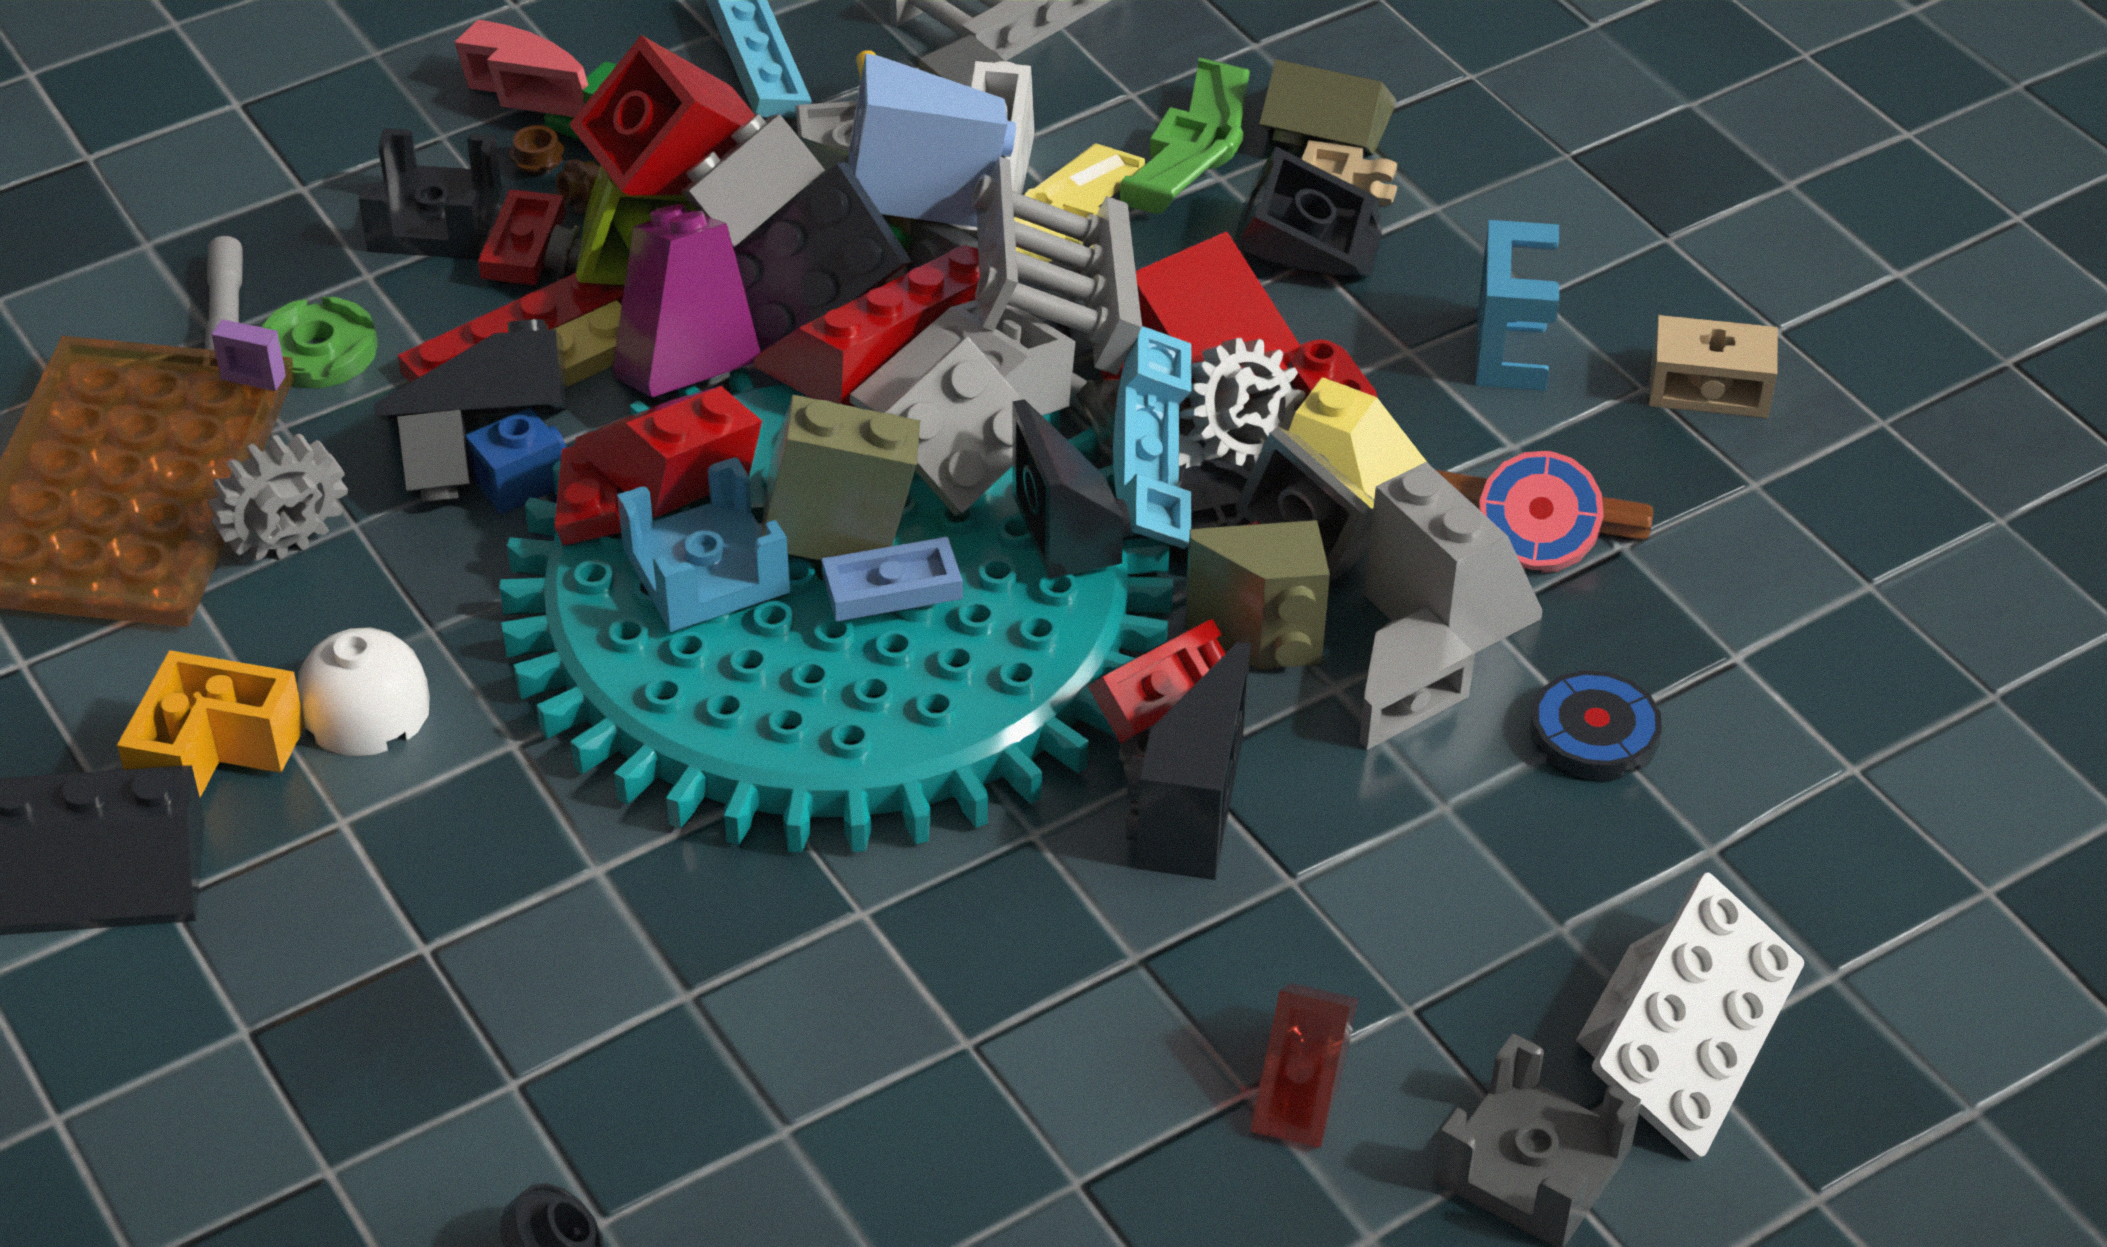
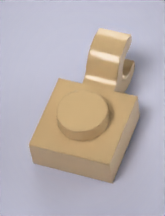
M1309 140L1302 160L1375 195L1379 206L1392 205L1397 192V186L1383 184L1380 181H1393L1397 170L1396 162L1389 159H1363V148Z

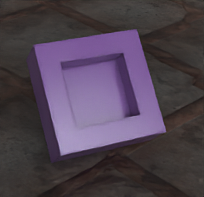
M222 319L212 332L211 336L221 380L272 391L278 389L286 377L276 330Z

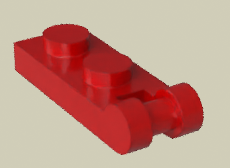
M1213 618L1106 674L1087 686L1120 743L1155 725L1226 654L1217 640L1222 634Z

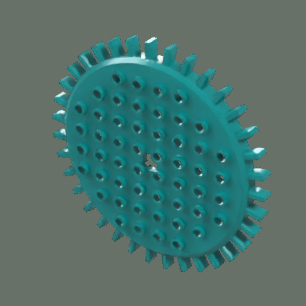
M745 367L730 371V394L762 420L749 476L752 514L761 528L770 459L792 395L810 397L783 382L755 388L752 376ZM694 384L678 389L679 398L701 392ZM640 400L629 405L631 416L650 409ZM1060 410L1043 415L1060 432ZM1091 427L1068 440L1092 464L1099 460L1100 433ZM559 460L552 467L555 495H558L561 462ZM1112 464L1099 469V471L1104 475L1114 498L1117 499ZM1012 467L968 509L956 516L916 471L914 472L893 546L948 537L963 583V599L836 621L825 583L815 576L822 569V561L788 554L790 593L670 632L623 550L621 532L563 546L555 529L557 503L529 497L525 504L528 532L552 537L554 541L510 537L507 544L511 573L546 577L500 579L499 586L503 615L546 614L501 622L506 657L552 651L550 654L513 664L517 692L521 700L562 687L566 688V692L537 704L539 726L543 736L549 739L585 721L592 725V728L570 741L574 768L580 774H585L619 751L628 760L614 772L617 800L628 805L659 777L673 784L666 797L669 825L681 829L695 812L704 797L726 804L724 807L726 842L737 845L741 843L751 827L752 818L756 811L784 815L783 828L788 852L803 851L810 835L811 817H844V833L852 852H864L867 849L871 834L870 815L902 811L905 828L915 844L929 842L931 822L929 804L952 797L956 798L962 812L975 828L988 824V795L983 785L1001 777H1004L1030 804L1042 798V771L1032 759L1041 752L1047 751L1078 774L1088 767V740L1071 729L1078 720L1117 738L1087 686L1136 659L1120 654V650L1146 654L1167 642L1168 621L1128 615L1127 612L1172 614L1173 578L1128 577V575L1168 572L1169 544L1153 538L1123 540L1122 564L1049 579L1012 495ZM710 495L656 518L652 516V519L656 521L709 504ZM1131 531V533H1130L1129 536H1125V537H1123V538L1131 537V536H1135V535H1139V534ZM834 635H835V636H841V637H839V638H828L829 636H834ZM896 650H901V652L893 653ZM957 664L964 665L962 667H955ZM1018 679H1025V680H1026V681H1023V682H1016ZM810 680L819 681L817 683H805L806 681ZM874 695H879V696H881V697H878V698H871V697H873ZM935 710H942V711H943V712H940V713H932V712H934ZM729 711L734 712V713H732V714L724 715V714L728 713ZM786 726H795V727H796V728L791 729V730L782 729L783 727H786ZM852 741L859 742L858 744L848 745Z

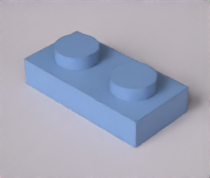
M948 537L822 558L823 580L836 621L963 599L962 578Z

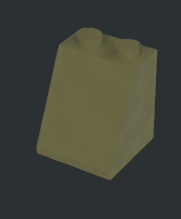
M792 395L770 459L760 537L766 536L767 522L776 520L787 537L788 554L821 561L822 558L893 546L917 465L921 420L837 404L827 400Z

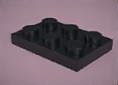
M847 162L838 163L796 194L735 247L733 246L757 341L763 351L799 327L867 294L911 262V259Z

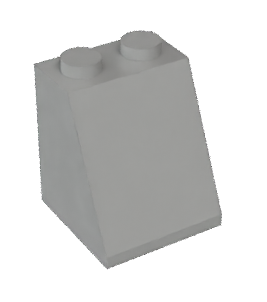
M1427 462L1375 486L1365 596L1391 621L1403 619L1428 607L1470 649L1477 653L1541 619L1542 608L1508 536Z

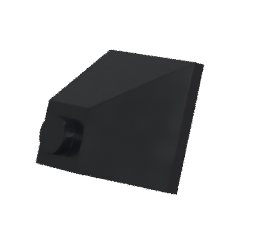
M1025 399L1012 401V495L1048 578L1051 579L1122 564L1123 537L1129 536L1131 533L1130 516L1125 501L1122 498H1114L1104 475Z

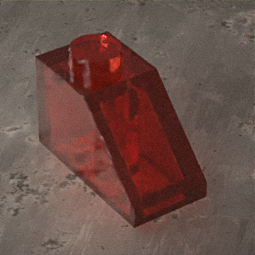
M1289 983L1279 991L1251 1132L1319 1148L1322 1147L1345 1068L1359 998Z

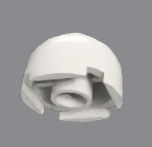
M369 627L350 628L331 634L313 647L299 670L297 689L305 723L304 730L307 729L313 733L315 743L326 751L345 756L376 755L388 751L387 741L399 737L404 732L406 740L410 739L418 733L429 715L430 695L423 668L414 650L390 632Z

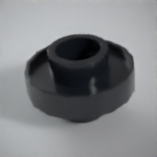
M549 1183L534 1184L528 1187L505 1206L500 1219L501 1240L504 1247H604L603 1236L597 1222L582 1201L566 1189Z

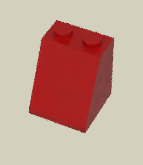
M640 35L569 125L621 192L627 195H683L681 190L692 182L686 175V172L710 152L714 151L718 158H720L737 143L731 135L755 114L729 84Z
M1227 231L1136 271L1142 326L1191 343V364L1204 361L1202 351L1209 347L1221 345L1223 341L1242 338L1243 342L1260 339L1264 341V352L1278 349L1283 352L1279 367L1285 370L1288 369V365L1301 347ZM1191 376V384H1194L1195 379ZM1185 398L1179 404V409L1182 411L1190 408L1191 399Z

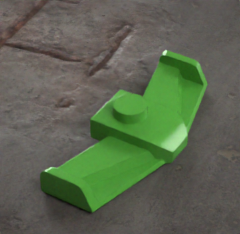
M1201 57L1198 58L1190 111L1169 108L1150 138V156L1154 158L1133 176L1126 175L1122 179L1120 184V201L1127 203L1128 207L1161 214L1169 207L1175 197L1205 170L1218 168L1233 158L1243 141V131L1240 127L1250 74L1248 69Z

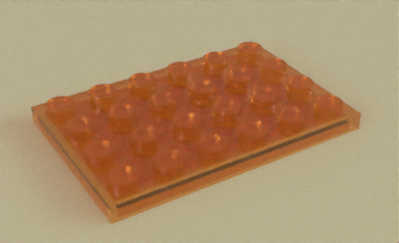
M61 336L0 459V608L190 627L225 544V541L211 521L215 516L208 506L209 500L220 496L213 486V482L219 478H230L232 471L226 463L230 459L238 460L242 463L249 458L247 446L250 444L256 445L260 451L265 449L294 380L292 357L282 356L286 377L278 389L272 391L221 380L215 350Z

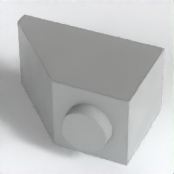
M1428 607L1403 619L1392 620L1375 633L1364 694L1359 740L1367 750L1469 698L1475 652Z

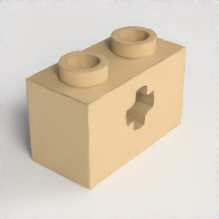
M1658 315L1651 356L1649 406L1768 418L1777 378L1778 327Z

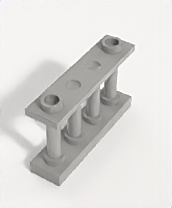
M889 0L890 23L898 27L925 12L961 35V38L970 34L973 35L989 49L996 51L1004 61H1007L1111 0H978L990 7V9L974 18L946 0Z
M999 156L990 176L985 174L980 176L971 198V208L976 209L980 279L976 288L975 300L981 302L982 328L994 332L1006 306H1012L1087 333V340L1092 341L1094 367L1117 375L1142 328L1128 204L1106 196L1097 215L1090 213L1085 218L1012 191L1010 160ZM1014 217L1077 239L1078 244L1016 222ZM1016 247L1081 270V275L1017 252ZM1018 278L1084 301V306L1018 283Z

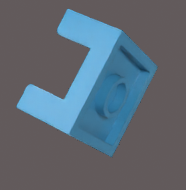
M1488 220L1477 307L1475 386L1546 391L1549 366L1502 361L1507 330L1542 333L1546 331L1547 323H1554L1557 320L1559 284L1555 281L1511 278L1512 247L1556 250L1559 244V224Z
M737 457L715 463L708 468L709 504L656 521L652 519L650 492L647 487H639L617 494L623 550L670 632L790 593L787 537L776 520L767 522L766 536L760 537L761 528L752 514L749 477Z

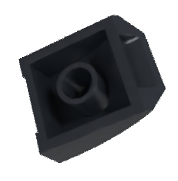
M1275 147L1257 175L1243 204V211L1233 240L1239 251L1258 260L1283 268L1312 274L1337 277H1371L1382 236L1379 204L1376 196Z

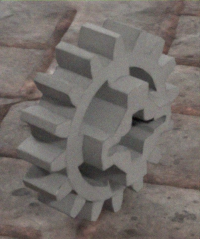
M1242 338L1223 341L1221 345L1204 349L1202 351L1204 361L1191 364V376L1195 379V383L1191 384V393L1186 397L1191 399V407L1180 411L1179 414L1181 419H1193L1195 428L1191 430L1187 438L1189 442L1198 440L1206 442L1202 454L1205 460L1221 458L1222 461L1252 470L1269 433L1276 427L1289 431L1296 412L1294 410V402L1305 398V391L1292 390L1289 382L1295 378L1298 371L1296 368L1282 370L1279 367L1283 357V352L1280 349L1264 352L1263 340L1256 339L1243 342Z
M296 434L288 445H285L278 435H274L270 439L268 449L260 451L253 443L247 446L249 456L247 460L242 463L238 460L230 459L226 463L232 471L230 478H219L213 482V486L220 496L208 501V506L215 516L211 521L223 540L229 542L235 553L241 555L249 550L253 558L259 561L262 560L269 549H272L277 557L282 559L285 558L288 552V546L296 543L303 551L309 548L307 537L313 532L321 535H326L329 532L323 521L326 517L341 515L343 510L335 499L348 494V489L341 480L345 475L344 471L332 454H329L318 440L309 445L302 434Z

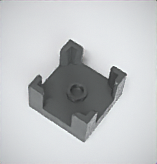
M1512 1033L1495 1058L1490 1092L1466 1123V1112L1457 1108L1441 1129L1434 1182L1554 1247H1565L1630 1153L1642 1099L1615 1085H1609L1605 1090L1601 1115L1599 1116L1539 1085L1544 1056L1543 1049Z

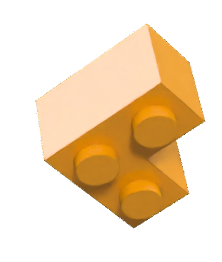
M169 650L117 744L123 770L192 765L200 798L219 762L282 773L305 727L294 672Z

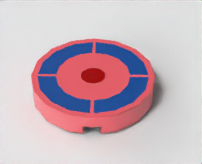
M1551 451L1524 452L1504 461L1487 479L1479 500V510L1508 536L1524 571L1527 568L1530 570H1541V573L1558 572L1578 563L1595 545L1604 517L1602 493L1592 474L1573 458Z

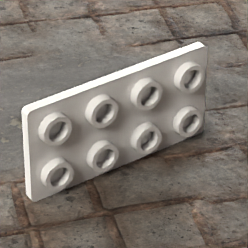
M1705 873L1695 879L1672 922L1630 944L1576 1041L1595 1058L1592 1070L1607 1085H1615L1641 1098L1639 1114L1690 1160H1696L1707 1153L1802 970L1804 961L1799 954L1712 874Z

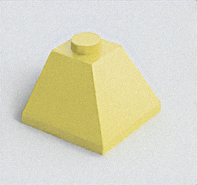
M1323 377L1295 412L1289 428V432L1299 435L1318 453L1324 455L1335 468L1359 489L1370 495L1373 499L1375 496V486L1426 462L1377 397Z

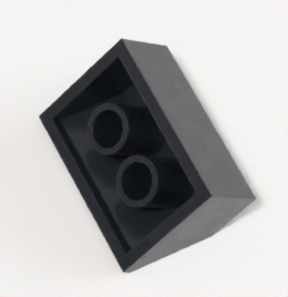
M192 765L0 778V935L196 921L205 816Z

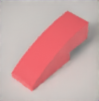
M477 20L454 42L468 88L496 92L501 107L575 117L584 106L582 90L588 86L583 66L572 55L547 39L509 25Z

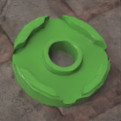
M322 297L323 303L307 305L306 299L292 301L274 311L261 327L276 330L278 333L286 373L282 383L297 388H325L345 383L362 373L374 360L378 345L377 334L370 314L357 303L338 297ZM318 338L328 339L322 343L317 344L307 343L311 340Z

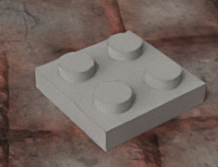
M967 336L958 341L882 413H891L897 416L921 420L915 471L956 516L968 509L1012 467V401L1022 400V398Z

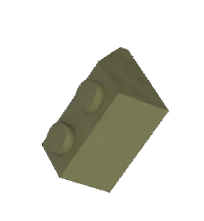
M1275 59L1259 124L1268 132L1273 133V142L1284 146L1303 149L1305 141L1310 140L1363 148V153L1374 155L1394 111L1396 98L1382 81Z
M1317 520L1189 529L1185 608L1186 628L1191 630L1213 618L1222 636L1217 638L1222 648L1228 652L1237 642L1251 643L1249 664L1257 669L1322 665L1330 573Z

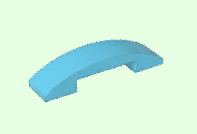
M1142 326L1124 361L1118 390L1113 437V470L1117 499L1122 498L1126 503L1132 532L1185 549L1189 545V529H1191V491L1179 488V404L1191 393V343Z

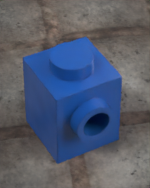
M531 407L465 435L472 480L500 514L526 504L529 497L538 499L555 491L552 467L558 460L561 461L562 449L567 447L558 429L553 425L547 427Z

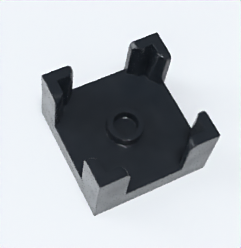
M384 128L378 145L384 180L379 194L375 193L373 184L364 183L358 198L367 252L479 259L502 190L495 135L470 134L468 136L467 145L471 169L417 165L412 132L407 129Z

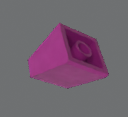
M683 204L670 205L654 210L650 213L651 221L633 227L613 360V371L616 379L650 397H655L754 364V356L760 353L727 223L706 216L703 211L686 210Z

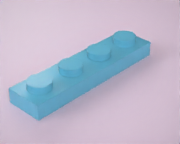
M706 0L755 115L759 113L761 117L765 118L780 114L783 119L796 118L795 106L811 104L812 100L768 1Z

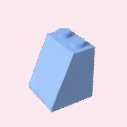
M865 54L848 151V165L881 214L977 227L976 209L971 208L974 188L982 174L990 176L999 156L1011 157L1015 141L1016 123L1007 121L1004 98L877 55Z

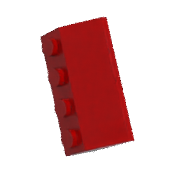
M965 244L954 248L943 256L921 267L914 268L909 273L879 288H875L837 309L827 312L825 315L799 327L754 356V367L812 399L827 400L837 404L856 407L850 403V394L950 307L975 300L976 288L980 279L978 248Z

